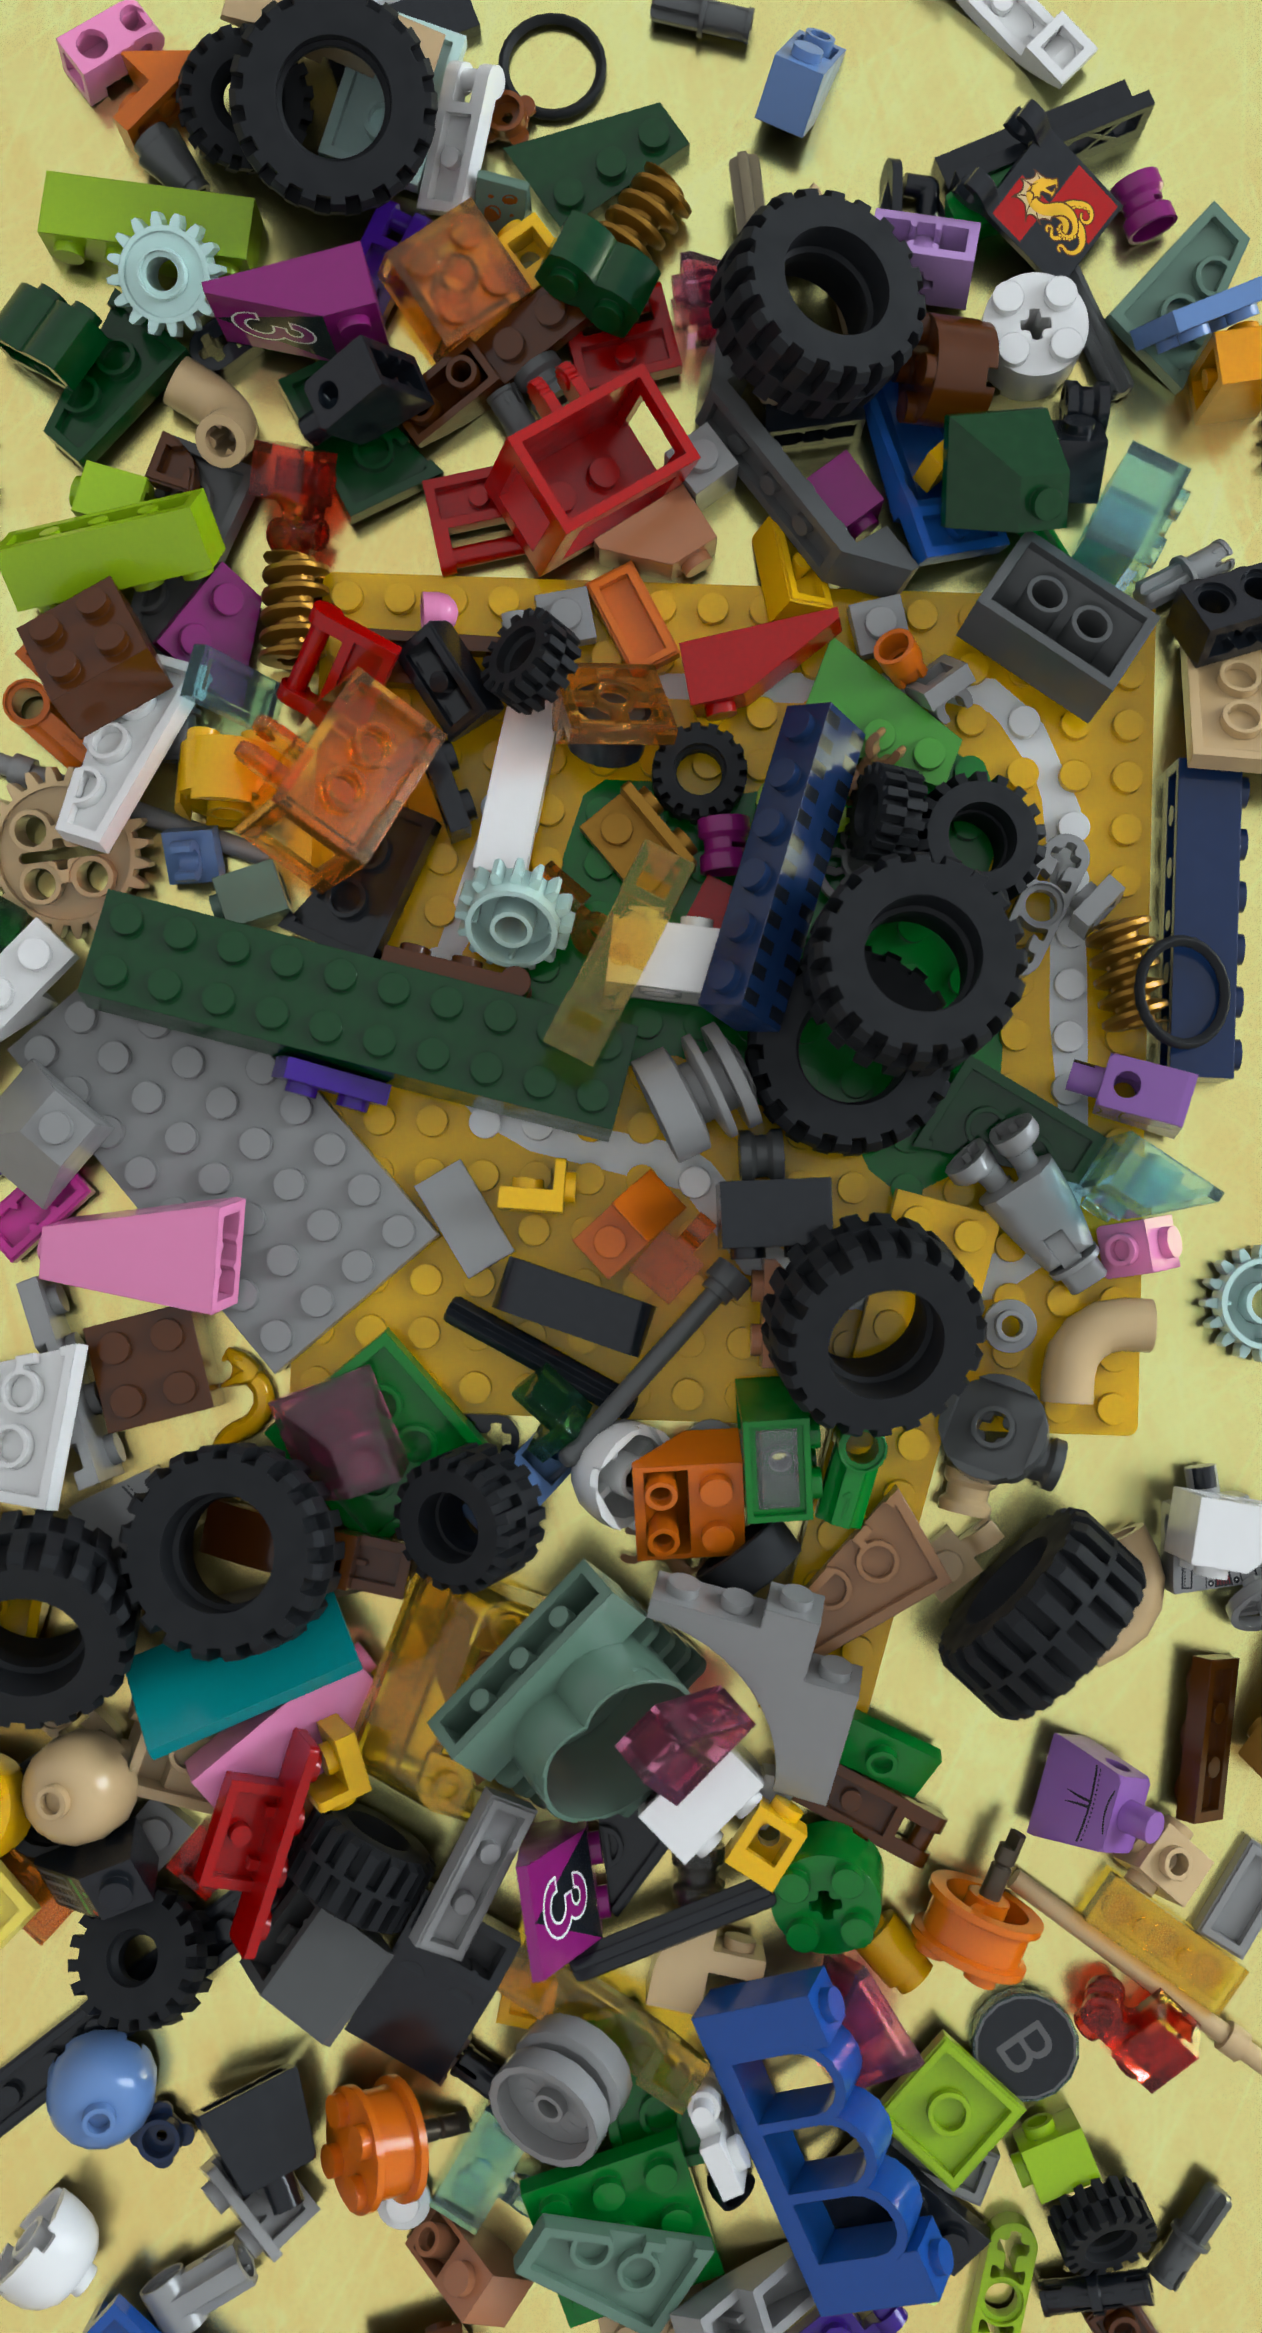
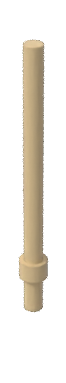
M1017 1869L1013 1873L1007 1884L1009 1889L1213 2039L1214 2047L1233 2062L1241 2060L1262 2076V2049L1252 2042V2035L1233 2020L1228 2022L1222 2020L1023 1871Z

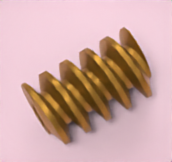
M646 161L644 165L645 172H639L633 177L631 188L623 189L618 197V204L611 205L605 213V221L598 222L611 232L617 242L636 248L652 260L645 246L649 245L655 250L662 251L666 243L658 230L662 229L668 234L675 235L679 227L671 214L674 213L681 218L688 219L692 210L684 199L683 191L674 179L663 168L655 163Z
M271 550L263 554L265 562L269 565L262 572L263 581L268 586L261 592V599L268 607L264 608L260 613V620L267 628L263 629L259 634V641L266 649L259 653L258 660L268 667L292 670L311 625L308 616L314 604V598L329 594L328 586L315 582V577L327 576L330 574V567L327 564L315 561V558L311 555L298 551ZM325 649L321 655V658H324L326 656Z
M1149 915L1116 919L1096 925L1093 928L1098 929V931L1088 936L1085 940L1086 947L1103 950L1090 959L1089 965L1092 969L1107 971V973L1093 982L1095 989L1111 992V994L1097 1003L1098 1009L1115 1012L1114 1016L1102 1023L1104 1031L1122 1032L1146 1027L1139 1016L1135 1004L1134 984L1139 963L1143 958L1142 950L1156 942L1153 936L1138 934L1139 928L1152 921ZM1155 958L1149 970L1160 963V958ZM1146 977L1145 993L1149 1011L1157 1024L1167 1022L1168 1020L1156 1019L1155 1013L1169 1005L1168 1000L1151 998V992L1165 984L1164 979Z

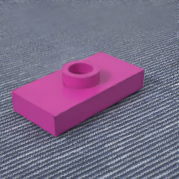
M78 1172L47 1209H42L17 1187L0 1202V1250L11 1263H18L38 1245L43 1226L67 1219L93 1196L96 1191Z

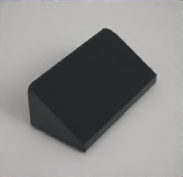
M429 621L401 646L403 649L399 655L398 662L450 742L460 739L498 715L505 708L502 701L484 687L483 684L485 682L481 679L482 670L449 621Z

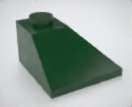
M1033 407L945 415L941 501L942 527L1013 533L1067 528L1070 470L1048 408Z

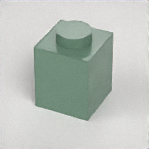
M273 858L211 878L216 894L209 896V902L215 917L262 929L280 923L289 912L295 913L282 870Z

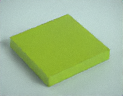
M943 2029L880 2099L890 2117L893 2130L892 2136L953 2192L957 2190L1026 2111L1024 2103Z

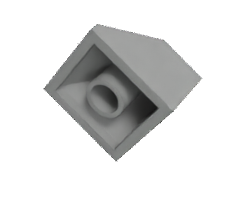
M31 1059L0 1096V1173L42 1209H47L115 1128L36 1059Z

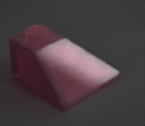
M370 1364L269 1401L268 1405L291 1460L300 1459L311 1468V1473L308 1477L313 1482L323 1481L330 1491V1497L324 1501L352 1499L402 1480L410 1462Z
M843 1953L824 1954L822 1965L825 1966L833 1986L840 1990L844 2000L846 2016L842 2025L853 2035L859 2045L862 2056L861 2072L855 2085L866 2088L916 2071L925 2064L924 2060L867 1967ZM818 2063L826 2077L833 2082L826 2068Z

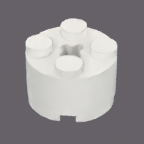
M1030 272L1012 277L996 286L987 302L981 321L990 322L994 325L999 341L998 369H988L987 381L1001 390V395L1011 400L1034 401L1052 394L1068 378L1084 348L1089 331L1088 312L1072 279L1066 276Z

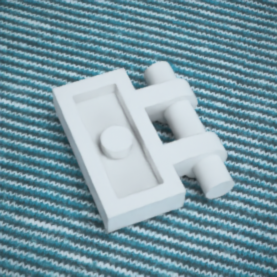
M706 2061L694 2073L692 2092L689 2095L687 2110L701 2139L699 2152L723 2202L744 2194L747 2169L751 2167L750 2153L727 2100L723 2095L710 2061Z

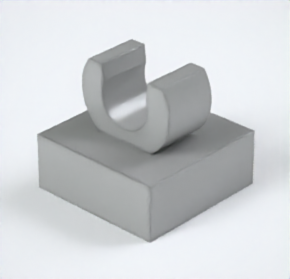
M943 654L926 666L928 672L924 679L919 678L915 682L907 684L904 690L908 697L921 707L928 709V712L933 717L946 725L951 721L945 711L946 702L955 697L958 705L967 709L973 705L971 693L966 688L974 683L976 679L966 662Z

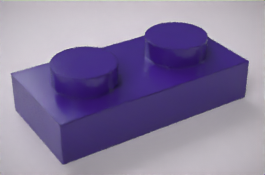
M276 1056L271 1077L287 1081L284 1091L316 1099L318 1090L338 1095L336 1105L367 1113L369 1104L387 1106L392 1085L290 1056Z

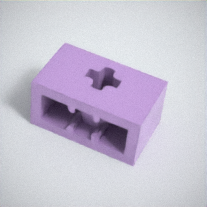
M876 208L875 217L879 220L885 217L895 227L892 233L898 241L902 242L905 240L911 249L913 257L910 259L913 268L919 267L923 280V288L919 291V294L925 295L926 305L966 310L981 222Z

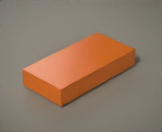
M632 560L585 584L588 596L633 681L680 658V651Z

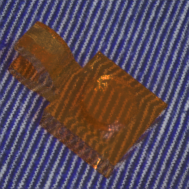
M700 1212L677 1239L664 1229L629 1270L669 1305L704 1266V1263L693 1253L717 1225Z

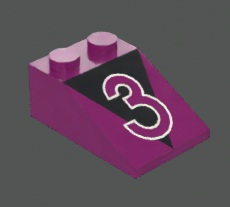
M360 241L201 282L203 292L226 340L229 342L324 361L331 360L359 335L390 346L376 289Z
M562 1819L532 1823L519 1848L516 1874L532 1983L545 1981L602 1938L603 1919L612 1918L607 1884L597 1885L595 1865L604 1863L599 1830L589 1831L588 1821L572 1823Z

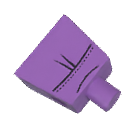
M1111 1053L1106 1068L1074 1059L1065 1090L1096 1098L1092 1111L1095 1115L1175 1139L1183 1128L1198 1074ZM1121 1082L1127 1083L1134 1089L1135 1096L1123 1098L1115 1092L1114 1086Z
M1054 1733L1027 1833L1097 1852L1129 1854L1133 1849L1136 1838L1148 1844H1153L1159 1839L1164 1828V1816L1161 1812L1145 1806L1150 1788L1148 1776L1089 1737Z

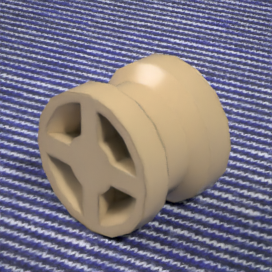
M946 1465L944 1476L948 1483L946 1492L939 1496L937 1507L966 1516L990 1519L992 1508L988 1503L990 1491L997 1488V1485L976 1482L960 1473L954 1465Z

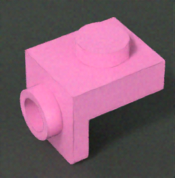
M1172 1214L1099 1226L1096 1230L1101 1262L1107 1270V1274L1104 1277L1107 1279L1149 1274L1181 1267L1179 1256L1182 1251V1240L1178 1229L1173 1225Z

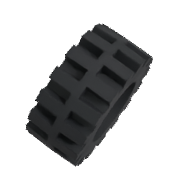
M694 722L688 728L683 729L680 726L673 730V734L670 737L666 736L661 741L660 747L655 753L651 774L655 796L658 797L665 811L669 810L673 814V818L679 821L685 819L690 821L689 824L697 825V820L702 817L729 814L732 812L733 807L739 803L743 795L748 770L747 760L744 758V750L740 743H735L733 740L734 736L727 730L724 733L719 731L718 725L709 723V726L705 727L700 726V722ZM695 753L707 754L713 757L720 765L722 779L718 787L711 793L704 795L691 794L679 784L676 775L677 768L680 762L688 755Z

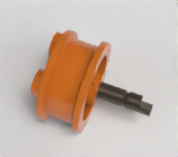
M1013 1828L1010 1829L1006 1841L999 1842L994 1854L995 1860L991 1862L984 1880L952 1870L934 1871L928 1881V1887L932 1896L926 1911L916 1913L911 1923V1931L917 1939L914 1945L917 1951L930 1959L945 1961L963 1971L964 1977L969 1982L985 1990H994L997 1983L1015 1985L1022 1982L1027 1971L1026 1965L1022 1960L1029 1942L1039 1940L1044 1930L1041 1918L1024 1902L1005 1891L1012 1873L1011 1868L1015 1866L1026 1839L1023 1833Z
M397 2074L381 2076L376 2080L372 2088L363 2090L354 2084L339 2086L326 2098L327 2144H324L321 2148V2166L326 2178L329 2180L334 2179L337 2190L349 2211L357 2216L374 2213L382 2201L393 2199L399 2204L415 2202L422 2196L427 2183L429 2170L428 2143L437 2141L440 2138L445 2139L471 2132L466 2110L424 2120L411 2087Z

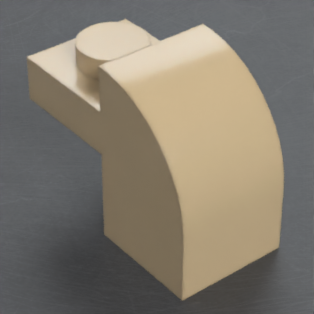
M717 1930L653 1954L645 1987L646 2005L694 2015L703 2001L708 1973L745 1981L764 1977L766 1957L763 1945L756 1944V1939L747 1934L726 1932L724 1937L716 1936Z

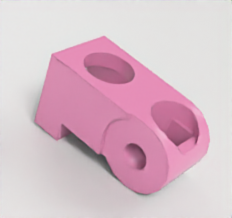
M124 0L57 37L56 41L65 73L88 103L93 106L108 96L107 87L128 74L120 55L123 51L162 50L165 38L138 1Z

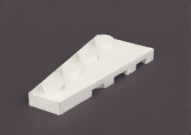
M157 654L174 687L84 737L82 744L86 747L87 752L82 767L75 768L55 827L56 831L65 841L109 854L210 679L201 665Z

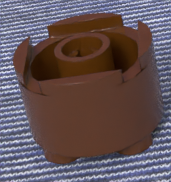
M926 312V317L921 321L923 322V333L919 344L912 350L910 359L890 380L893 383H898L896 418L899 423L944 428L946 414L989 410L995 388L985 386L988 369H998L999 341L996 329L990 322L975 318Z

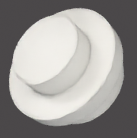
M426 2184L422 2196L417 2201L409 2204H399L393 2199L382 2201L377 2209L379 2216L388 2226L394 2229L409 2230L417 2227L425 2220L430 2209L431 2193L429 2187Z

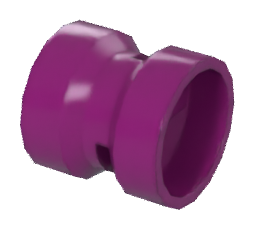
M1145 167L1134 171L1118 181L1110 190L1113 196L1123 205L1119 212H1122L1126 218L1123 230L1129 244H1142L1162 235L1178 219L1172 202L1162 199L1164 183L1157 167Z
M717 814L698 819V838L704 842V853L699 858L700 875L707 876L709 874L713 877L736 876L746 845V838L750 832V817L744 814Z

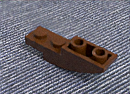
M541 287L477 341L474 342L469 336L427 370L423 377L435 404L405 421L402 425L419 448L450 434L489 411L491 406L486 399L500 387L514 382L518 371L529 360L545 351L554 350L557 352L592 322L583 314L579 307H574L555 299Z
M221 1499L214 1501L208 1506L199 1552L271 1573L274 1563V1544L270 1529L262 1515L253 1506ZM334 1527L335 1542H345V1558L335 1561L334 1571L341 1574L337 1589L343 1591L354 1589L401 1600L406 1598L413 1560L408 1562L402 1552L406 1549L404 1541Z

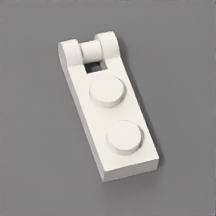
M456 60L450 61L447 65L438 102V111L436 113V129L428 151L416 207L426 214L470 220L475 200L476 178L478 171L482 167L495 102L502 96L505 89V74L501 66L482 64L476 69L469 62ZM471 93L470 103L465 102V97Z

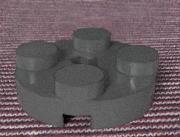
M1004 1374L979 1376L980 1379L971 1381L959 1397L953 1394L945 1402L948 1408L940 1414L938 1421V1430L944 1452L956 1469L971 1480L989 1485L1018 1483L1030 1471L1036 1468L1047 1450L1050 1428L1044 1406L1038 1400L1033 1390L1019 1379ZM995 1416H1001L1004 1418L1003 1427L1009 1431L1005 1438H997L995 1443L987 1442L985 1432L979 1429L982 1421L991 1423Z

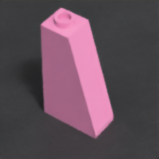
M229 1197L76 1216L43 1226L42 1235L37 1246V1254L40 1259L39 1279L213 1315L238 1303L246 1198Z
M356 1642L354 1645L363 1670L222 1730L184 1762L191 1783L213 1808H215L226 1771L278 1778L294 1728L306 1729L315 1742L319 1744L322 1742L316 1722L337 1713L352 1730L381 1690L371 1673L378 1665L359 1642ZM322 1766L319 1775L324 1772Z

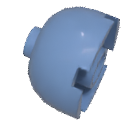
M93 2030L74 2037L65 2045L64 2052L57 2057L55 2062L54 2060L52 2061L48 2069L46 2089L47 2112L53 2127L73 2145L87 2150H98L122 2144L143 2127L152 2111L156 2095L157 2066L150 2049L143 2043L142 2048H140L136 2043L127 2040L128 2034L125 2032Z

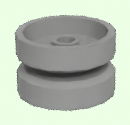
M555 2013L541 2016L528 2028L518 2042L515 2052L506 2059L492 2079L489 2099L493 2115L503 2132L522 2151L543 2163L565 2168L581 2166L594 2155L606 2136L608 2126L617 2119L627 2103L633 2083L626 2059L618 2046L601 2029L580 2017Z

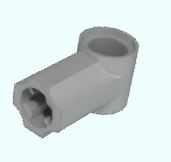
M235 2236L187 2266L179 2262L167 2267L143 2286L139 2295L161 2333H193L203 2324L210 2312L254 2287L258 2280V2274L255 2269L253 2256Z

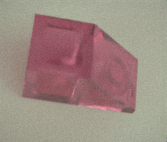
M694 251L680 252V273L671 275L673 299H670L673 328L675 332L684 331L687 350L710 346L717 329L712 328L709 307L713 301L710 299L709 291L711 280L717 273V265L720 260Z
M717 1685L655 1704L615 1747L645 1785L678 1806L756 1724L723 1686Z

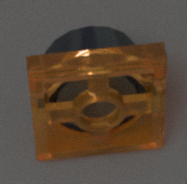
M576 663L579 665L576 673L568 674L566 677L571 683L566 690L560 687L556 691L559 698L553 702L552 730L557 731L556 743L568 744L569 750L584 762L605 768L628 767L639 761L644 753L645 745H675L678 728L656 667L653 664Z

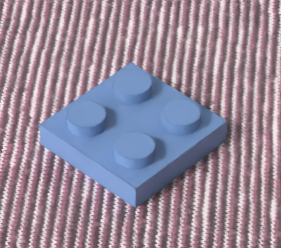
M1262 276L1171 311L1131 330L1130 334L1136 352L1155 345L1157 354H1161L1259 314L1257 303L1262 301Z

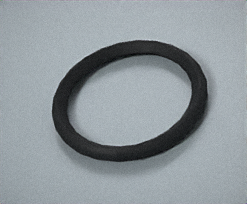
M545 13L522 21L510 32L500 51L498 65L501 66L505 74L504 90H512L519 94L510 79L509 58L513 47L523 35L534 28L550 24L562 25L581 34L590 44L595 55V78L587 93L577 102L567 107L549 109L536 106V112L532 117L556 121L567 119L583 112L595 101L606 79L607 62L604 48L598 36L588 25L566 14Z
M1175 935L1157 941L1141 959L1135 975L1134 995L1139 1016L1147 1030L1165 1045L1183 1050L1197 1048L1214 1038L1224 1025L1230 1008L1231 992L1229 978L1218 955L1199 939L1186 935ZM1183 946L1199 952L1210 963L1219 984L1220 997L1216 1016L1205 1031L1192 1038L1175 1037L1165 1032L1152 1017L1146 1002L1145 985L1149 968L1159 954L1171 947Z

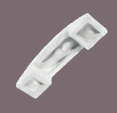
M956 0L974 23L1008 56L1036 77L1058 89L1098 50V47L1063 11L1054 18L1038 0Z

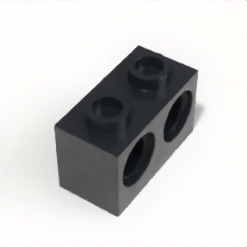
M1262 562L1251 566H1240L1226 573L1204 579H1194L1186 584L1179 585L1165 624L1195 668L1262 649Z

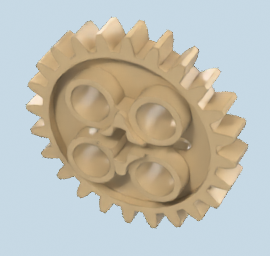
M46 767L45 783L36 772L25 773L27 789L17 783H9L6 787L12 801L0 799V887L5 892L0 898V908L15 904L18 908L14 914L13 922L17 924L24 922L30 917L34 919L37 917L47 926L52 924V931L61 939L65 938L70 926L77 940L87 937L88 922L92 929L96 931L108 889L134 895L131 892L133 888H149L151 883L138 874L140 869L155 866L153 860L141 856V849L154 844V839L138 837L137 830L148 822L147 818H129L109 854L75 857L69 860L59 859L30 864L23 863L21 857L25 853L81 846L65 841L55 829L73 771L78 767H68L64 781L57 767ZM34 815L39 817L46 827V836L39 845L33 843L26 833L27 822ZM94 861L102 864L108 873V882L101 891L93 888L87 879V870ZM41 869L49 871L56 882L54 893L50 897L42 895L37 890L35 878Z

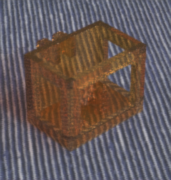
M358 666L314 705L296 734L266 714L257 716L251 726L253 731L260 739L265 740L268 745L282 755L277 760L254 743L252 744L244 740L235 749L234 754L238 761L262 778L264 783L233 830L319 893L323 894L367 865L448 735ZM283 817H286L335 854L327 862L315 868L266 831Z

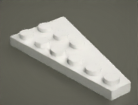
M75 1343L61 1346L58 1350L40 1354L29 1353L16 1356L13 1360L0 1362V1502L41 1510L58 1511L89 1345Z

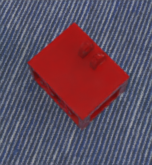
M570 361L561 363L555 367L556 370L554 372L556 373L557 383L569 402L563 407L553 390H551L546 380L538 376L527 382L528 386L526 387L532 404L535 405L541 419L506 438L484 484V488L540 577L594 547L595 538L681 486L701 458L643 362L590 391L582 376L579 375L574 364L572 365ZM642 401L647 405L675 451L668 463L657 470L629 426V422Z

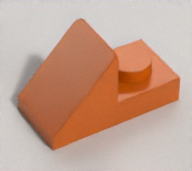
M192 50L123 51L120 54L131 80L140 90L130 93L123 99L118 112L113 116V120L124 144L133 153L136 154L134 146L138 138L149 127L161 121L170 127L178 119L180 113L179 103H176V90L180 80L178 76Z
M650 1169L617 1197L600 1216L572 1241L609 1280L687 1207Z

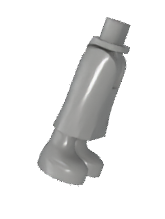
M1030 1113L1019 1114L997 1124L989 1133V1139L998 1153L1004 1156L1016 1170L1018 1181L1014 1182L1010 1175L1007 1176L997 1162L993 1151L983 1138H977L966 1145L950 1161L945 1172L952 1182L958 1186L980 1183L987 1191L979 1198V1204L1027 1255L1049 1272L1050 1277L1054 1281L1061 1280L1072 1295H1076L1104 1278L1107 1270L1097 1257L1100 1252L1099 1246L1093 1241L1084 1214L1055 1160L1049 1153L1037 1157L1033 1151L1032 1144L1039 1136V1124Z

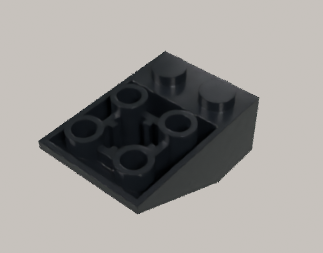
M430 1881L402 1931L395 1935L389 1946L395 1956L354 2012L344 2030L433 2081L440 2083L495 1995L522 1943L519 1931L486 1913L462 1961L415 1947L409 1935L435 1886Z

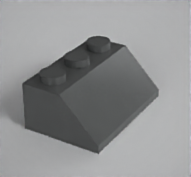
M1032 531L1024 532L976 601L956 636L1089 723L1113 692L1161 617Z

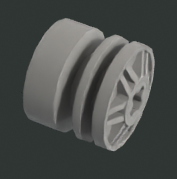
M715 1022L700 1028L708 1049L703 1054L690 1033L681 1037L686 1062L678 1066L664 1047H660L630 1062L644 1097L679 1163L712 1148L706 1123L714 1119L729 1138L738 1135V1130L731 1111L734 1109L738 1110L748 1128H753L763 1123L757 1102V1090L748 1068L735 1045L722 1034Z

